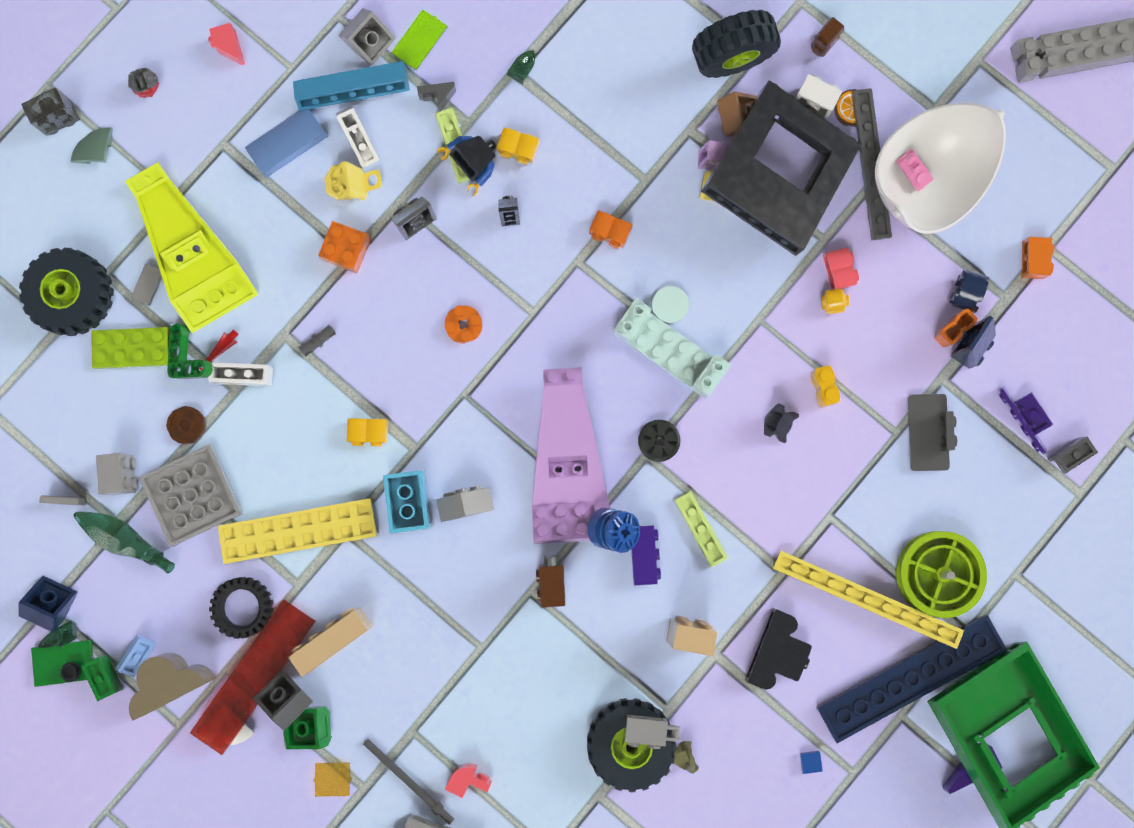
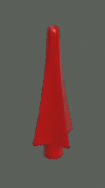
M234 329L228 334L224 332L206 361H214L218 356L238 343L235 338L239 333Z

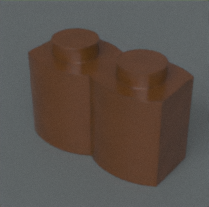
M831 17L815 35V39L811 43L812 52L817 56L824 57L840 39V35L845 29L844 25L834 17Z

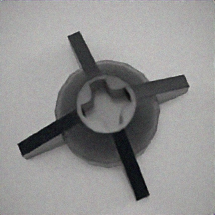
M776 404L765 416L764 435L768 437L775 435L780 442L785 444L793 421L799 418V414L796 412H785L784 405Z

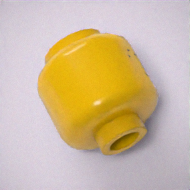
M843 289L826 290L824 295H821V307L827 314L844 313L846 306H849V295H845Z

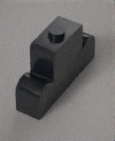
M775 608L772 609L745 677L747 683L761 689H771L776 684L775 673L794 681L800 680L803 670H806L809 665L810 659L808 657L812 646L790 636L798 627L795 617Z

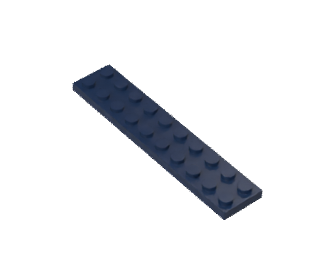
M983 615L960 628L964 632L957 649L936 641L816 707L835 743L838 744L1006 651L1007 648L989 616Z

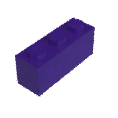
M654 525L640 526L638 542L631 549L633 584L635 586L658 584V580H661V569L657 568L656 561L660 560L659 548L656 549L655 541H658V529H654Z

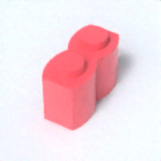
M848 247L827 252L823 255L831 289H845L858 284L859 274L857 270H854L852 264L854 262V255L852 251H849Z

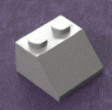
M364 8L359 11L338 35L352 51L371 66L396 39L372 11Z

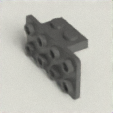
M945 394L909 395L908 421L911 470H949V451L955 450L958 440L954 432L957 419L954 416V411H947V396Z

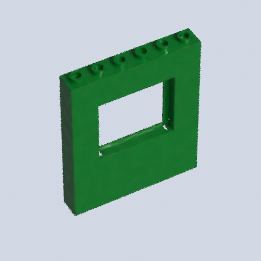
M1015 642L1006 651L988 660L927 701L999 828H1020V825L1024 822L1033 820L1038 812L1048 809L1052 802L1065 797L1066 792L1079 787L1080 782L1095 775L1094 772L1100 769L1028 642ZM1030 708L1057 755L1011 786L984 738Z

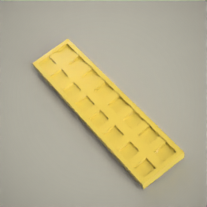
M372 498L218 526L223 564L378 536Z

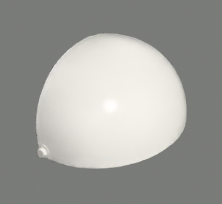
M952 103L924 111L900 126L882 147L875 167L878 193L892 216L910 229L919 233L932 234L950 228L968 215L986 194L1000 167L1006 143V128L1003 119L1005 112L1001 109L997 111L980 104ZM909 149H912L933 177V180L920 191L914 189L895 162Z

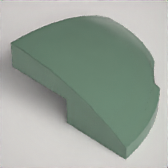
M113 128L94 130L80 140L73 150L71 162L91 164V162L106 163L108 147H111Z

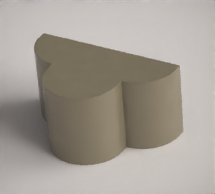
M164 653L149 658L140 665L137 671L136 680L140 690L130 700V717L132 721L141 718L216 679V677L204 665L188 666L184 658L176 653Z

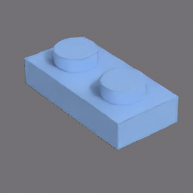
M136 635L116 666L117 672L135 677L138 668L155 646V642Z

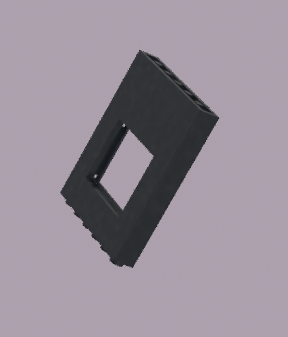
M769 80L758 93L701 192L794 256H797L805 250L859 151L861 144L853 137L841 131L839 127L827 121L823 116L814 112L809 106L784 91L776 83ZM775 122L822 154L803 191L754 158Z

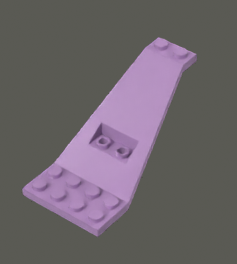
M582 367L544 369V389L532 499L534 544L590 541L588 536L589 520L595 511L600 508H609V500L583 388ZM580 468L581 471L577 472L575 469ZM561 469L562 472L557 473L556 470Z

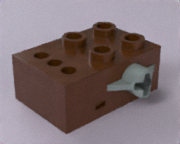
M552 555L551 558L542 556L543 565L536 569V582H540V589H537V601L541 602V608L565 606L563 564H556V555Z

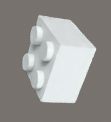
M808 74L796 99L827 120L842 91L836 85L827 84L820 77Z

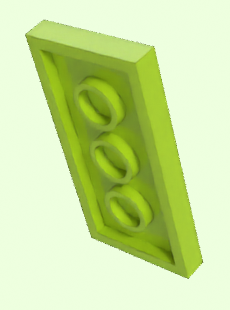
M170 328L91 330L92 368L167 366Z

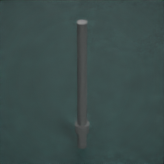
M367 739L363 743L372 754L418 795L436 816L439 815L449 825L454 821V818L444 809V806L439 801L436 802L371 740Z

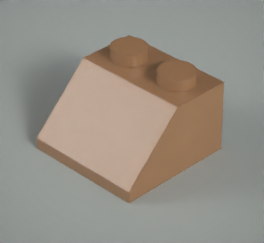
M734 91L717 100L718 112L725 136H734L756 99V95Z

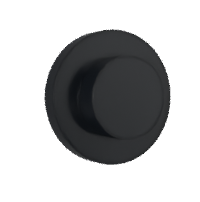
M68 662L61 668V677L67 682L76 681L81 676V667L75 662Z

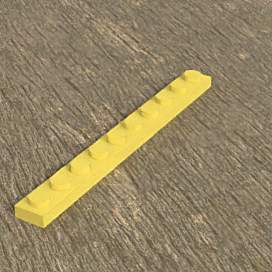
M779 552L773 566L774 570L952 648H958L964 630L788 553Z

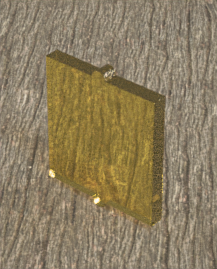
M350 762L315 763V778L313 779L315 782V797L350 796V781L352 780L350 777Z

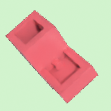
M467 763L460 765L454 770L445 790L463 798L469 784L488 792L492 781L484 773H475L478 765Z

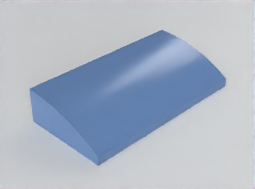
M308 109L298 111L247 145L245 149L264 177L267 178L328 136Z

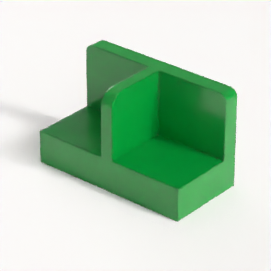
M108 655L97 657L81 666L97 702L123 690Z

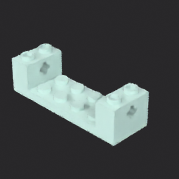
M636 298L614 328L613 334L700 396L707 399L731 364L717 354L714 356L708 354L651 314L652 308Z

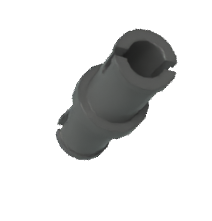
M327 325L319 333L313 334L311 339L298 348L307 357L318 347H323V343L336 335V332L330 325Z

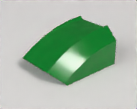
M326 706L307 707L283 731L286 750L321 749L329 746L332 738L330 727L331 712Z

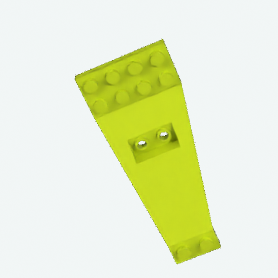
M159 162L125 180V183L136 197L169 300L192 333L258 295L257 290L238 261L171 181ZM198 245L200 250L194 251L193 246ZM182 255L184 259L182 261H178L176 259V256Z

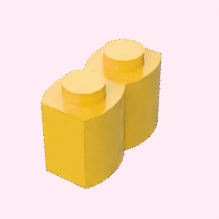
M503 127L496 150L499 156L510 159V157H513L521 164H533L540 141L537 137Z
M827 365L811 371V382L816 389V400L819 406L823 408L839 403L840 392L834 384L835 374L833 369Z
M347 419V442H352L351 446H363V443H371V446L382 447V443H387L388 420Z

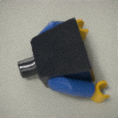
M458 136L447 144L446 148H438L437 154L443 151L446 152L440 159L445 161L450 155L472 182L475 181L474 184H470L467 187V191L470 187L476 188V192L472 195L475 196L478 193L479 186H483L492 175L494 168L493 159L496 157L493 151L496 149V144L491 139L485 142L481 136Z

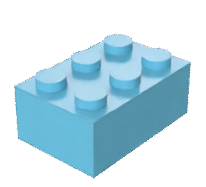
M419 470L383 475L390 534L430 529L431 522L425 472Z

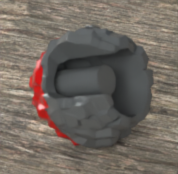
M148 68L131 71L128 74V87L139 97H153L159 85L156 73Z

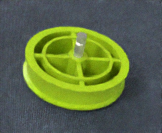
M931 531L913 538L903 548L896 565V581L902 596L914 609L934 617L952 618L968 612L979 602L987 584V568L981 552L969 539L953 532Z

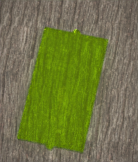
M422 9L391 54L417 71L448 26L438 20L437 16H432Z

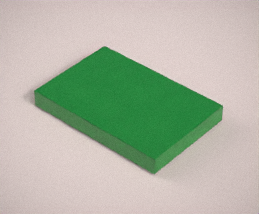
M92 640L31 648L34 687L69 683L61 677V668L68 662H75L81 667L83 664L93 660ZM82 668L81 676L73 682L87 680Z

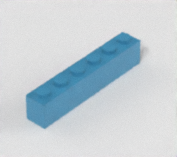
M404 61L293 81L294 99L299 111L410 91Z

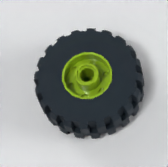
M749 10L727 16L707 26L694 38L692 51L699 72L708 78L726 77L751 69L772 57L780 48L781 38L775 19L768 11Z
M64 247L62 250L59 248L51 249L50 253L43 252L38 255V259H33L29 263V268L27 271L24 270L22 274L23 280L19 284V289L21 290L19 299L24 304L22 308L24 313L30 316V320L34 324L58 335L76 336L77 333L85 334L89 332L91 327L95 329L100 325L99 321L107 317L108 314L106 312L113 303L111 296L114 295V289L110 287L112 279L106 274V268L98 263L96 259L80 250Z
M624 698L618 702L609 703L592 720L587 734V752L594 772L603 779L605 784L608 786L612 785L619 791L624 789L633 793L639 789L643 791L648 790L649 786L653 784L656 786L661 782V778L664 775L667 776L670 771L669 768L675 760L676 742L666 741V746H661L660 749L649 748L647 744H640V747H627L628 742L624 740L626 714L656 718L666 717L659 708L657 709L649 702H644L637 698H633V700ZM667 729V736H672V730Z

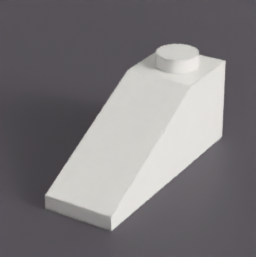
M353 106L335 113L362 168L378 161L379 158Z

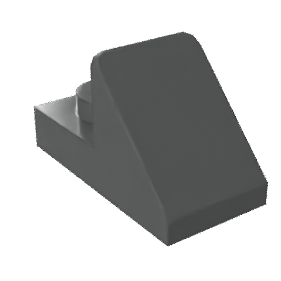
M454 82L417 86L419 99L423 101H432L434 98H437L439 110L442 111L456 93V87Z

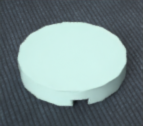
M665 286L659 289L653 296L651 303L653 314L667 324L681 321L688 313L690 306L686 293L675 286Z

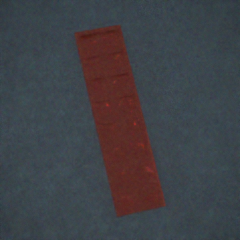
M283 599L195 724L190 734L219 754L224 755L258 706L253 698L284 669L289 661L288 657L293 654L291 650L302 643L316 620Z

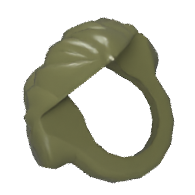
M682 741L675 750L673 764L694 774L698 771L699 766L692 755V741Z

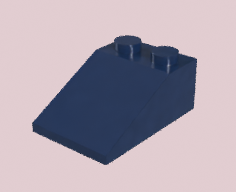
M988 316L976 322L971 329L966 331L950 357L969 369L980 366L985 358L983 357L986 350L989 351L995 343L993 341L996 336L994 318Z

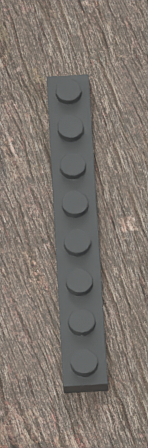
M872 88L853 90L851 93L857 138L861 144L859 152L871 241L892 238L889 211L880 198L875 180V167L880 153V143Z

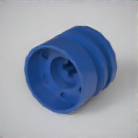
M600 508L593 513L589 520L588 536L596 547L624 553L633 549L638 542L640 525L638 519L632 513L611 508Z

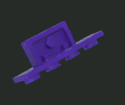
M1004 386L1001 387L999 396L1004 404L1008 403L1012 408L1009 411L1013 418L1020 420L1022 423L1020 427L1026 436L1030 435L1033 442L1031 444L1037 452L1041 451L1043 455L1046 454L1047 449L1037 434L1054 424L1033 392L1014 401Z

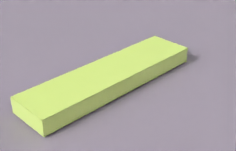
M453 107L435 113L447 147V144L455 138L462 136ZM449 155L458 184L470 181Z
M692 491L674 499L710 567L712 568L727 560L728 557Z

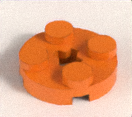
M458 305L451 309L445 318V330L448 336L457 343L466 344L473 342L482 332V318L478 311L470 306ZM467 320L468 328L460 329L459 322Z

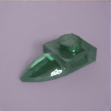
M526 51L520 54L506 75L523 84L535 64L534 51Z
M70 620L59 626L54 633L50 632L46 635L38 647L49 648L57 645L61 648L77 639L76 623Z

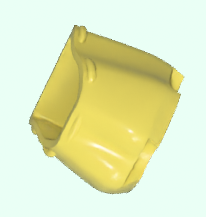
M346 161L333 165L324 177L326 193L337 200H351L354 198L365 200L367 192L382 187L379 170L376 169L364 173L360 167ZM371 175L377 177V183L373 186L368 182Z

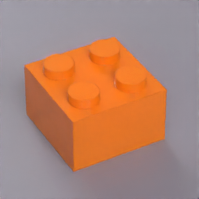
M332 221L318 256L322 261L358 274L371 238L367 233Z

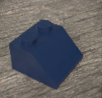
M42 576L18 602V616L54 633L65 620L78 591Z

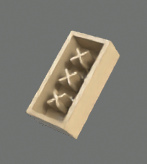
M354 607L348 609L340 615L341 620L336 619L324 627L326 631L322 632L321 630L308 638L309 643L304 642L291 650L293 654L288 658L301 677L313 671L374 627L361 608L356 610Z
M675 616V619L670 618L666 641L673 649L714 657L718 632L706 621L695 619L694 622H691L686 617Z

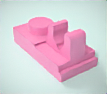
M909 149L895 161L916 191H920L933 180L927 168L912 149Z

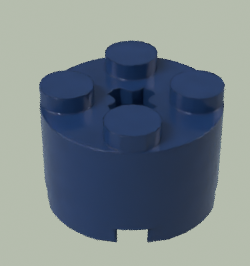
M963 270L956 279L955 286L958 287L955 289V292H952L948 303H951L954 307L963 310L969 309L972 313H976L979 309L976 304L977 302H982L985 296L989 277L969 270Z

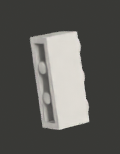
M212 363L213 370L208 378V382L218 385L272 387L273 367L263 364Z

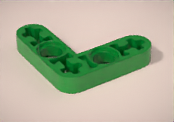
M173 324L169 334L168 376L174 379L208 378L213 370L212 363L200 359L187 360L188 327L182 324ZM191 365V372L189 374L188 370L189 366Z

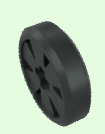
M666 420L650 421L641 429L638 436V446L641 453L647 459L654 462H664L671 459L680 447L681 439L677 428ZM656 436H659V438L662 436L664 438V440L662 441V446H660L659 444L656 445L654 443L656 441Z

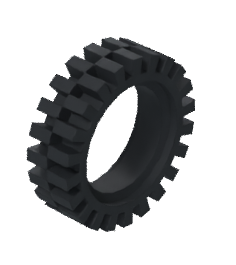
M250 577L233 578L225 581L224 584L218 587L217 591H214V598L210 600L212 607H209V612H212L210 618L215 621L213 625L215 628L218 627L220 629V633H225V636L234 637V639H243L261 632L268 625L267 622L271 620L272 616L270 615L274 611V608H272L274 602L270 598V591L268 592L266 590L267 587L260 584L259 580H253L254 578ZM239 589L251 592L259 604L257 617L253 622L245 626L232 623L225 613L226 599L232 592Z

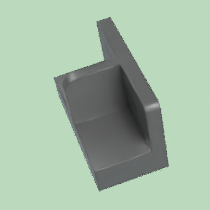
M1088 436L1075 439L1047 457V459L1055 461L1063 474L1096 455L1098 451Z

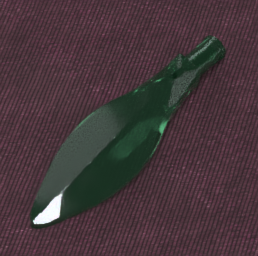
M83 511L74 513L75 520L86 534L105 550L113 554L139 559L148 565H156L166 574L174 570V562L165 558L163 552L147 543L123 520L103 513Z

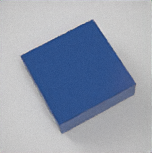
M820 751L799 753L803 774L823 772Z

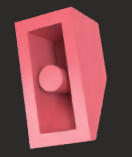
M227 23L210 28L211 36L208 39L211 47H215L219 54L234 62L245 65L237 33L232 24Z

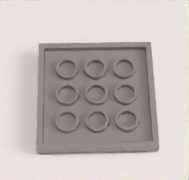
M211 444L139 477L170 547H174L243 514Z

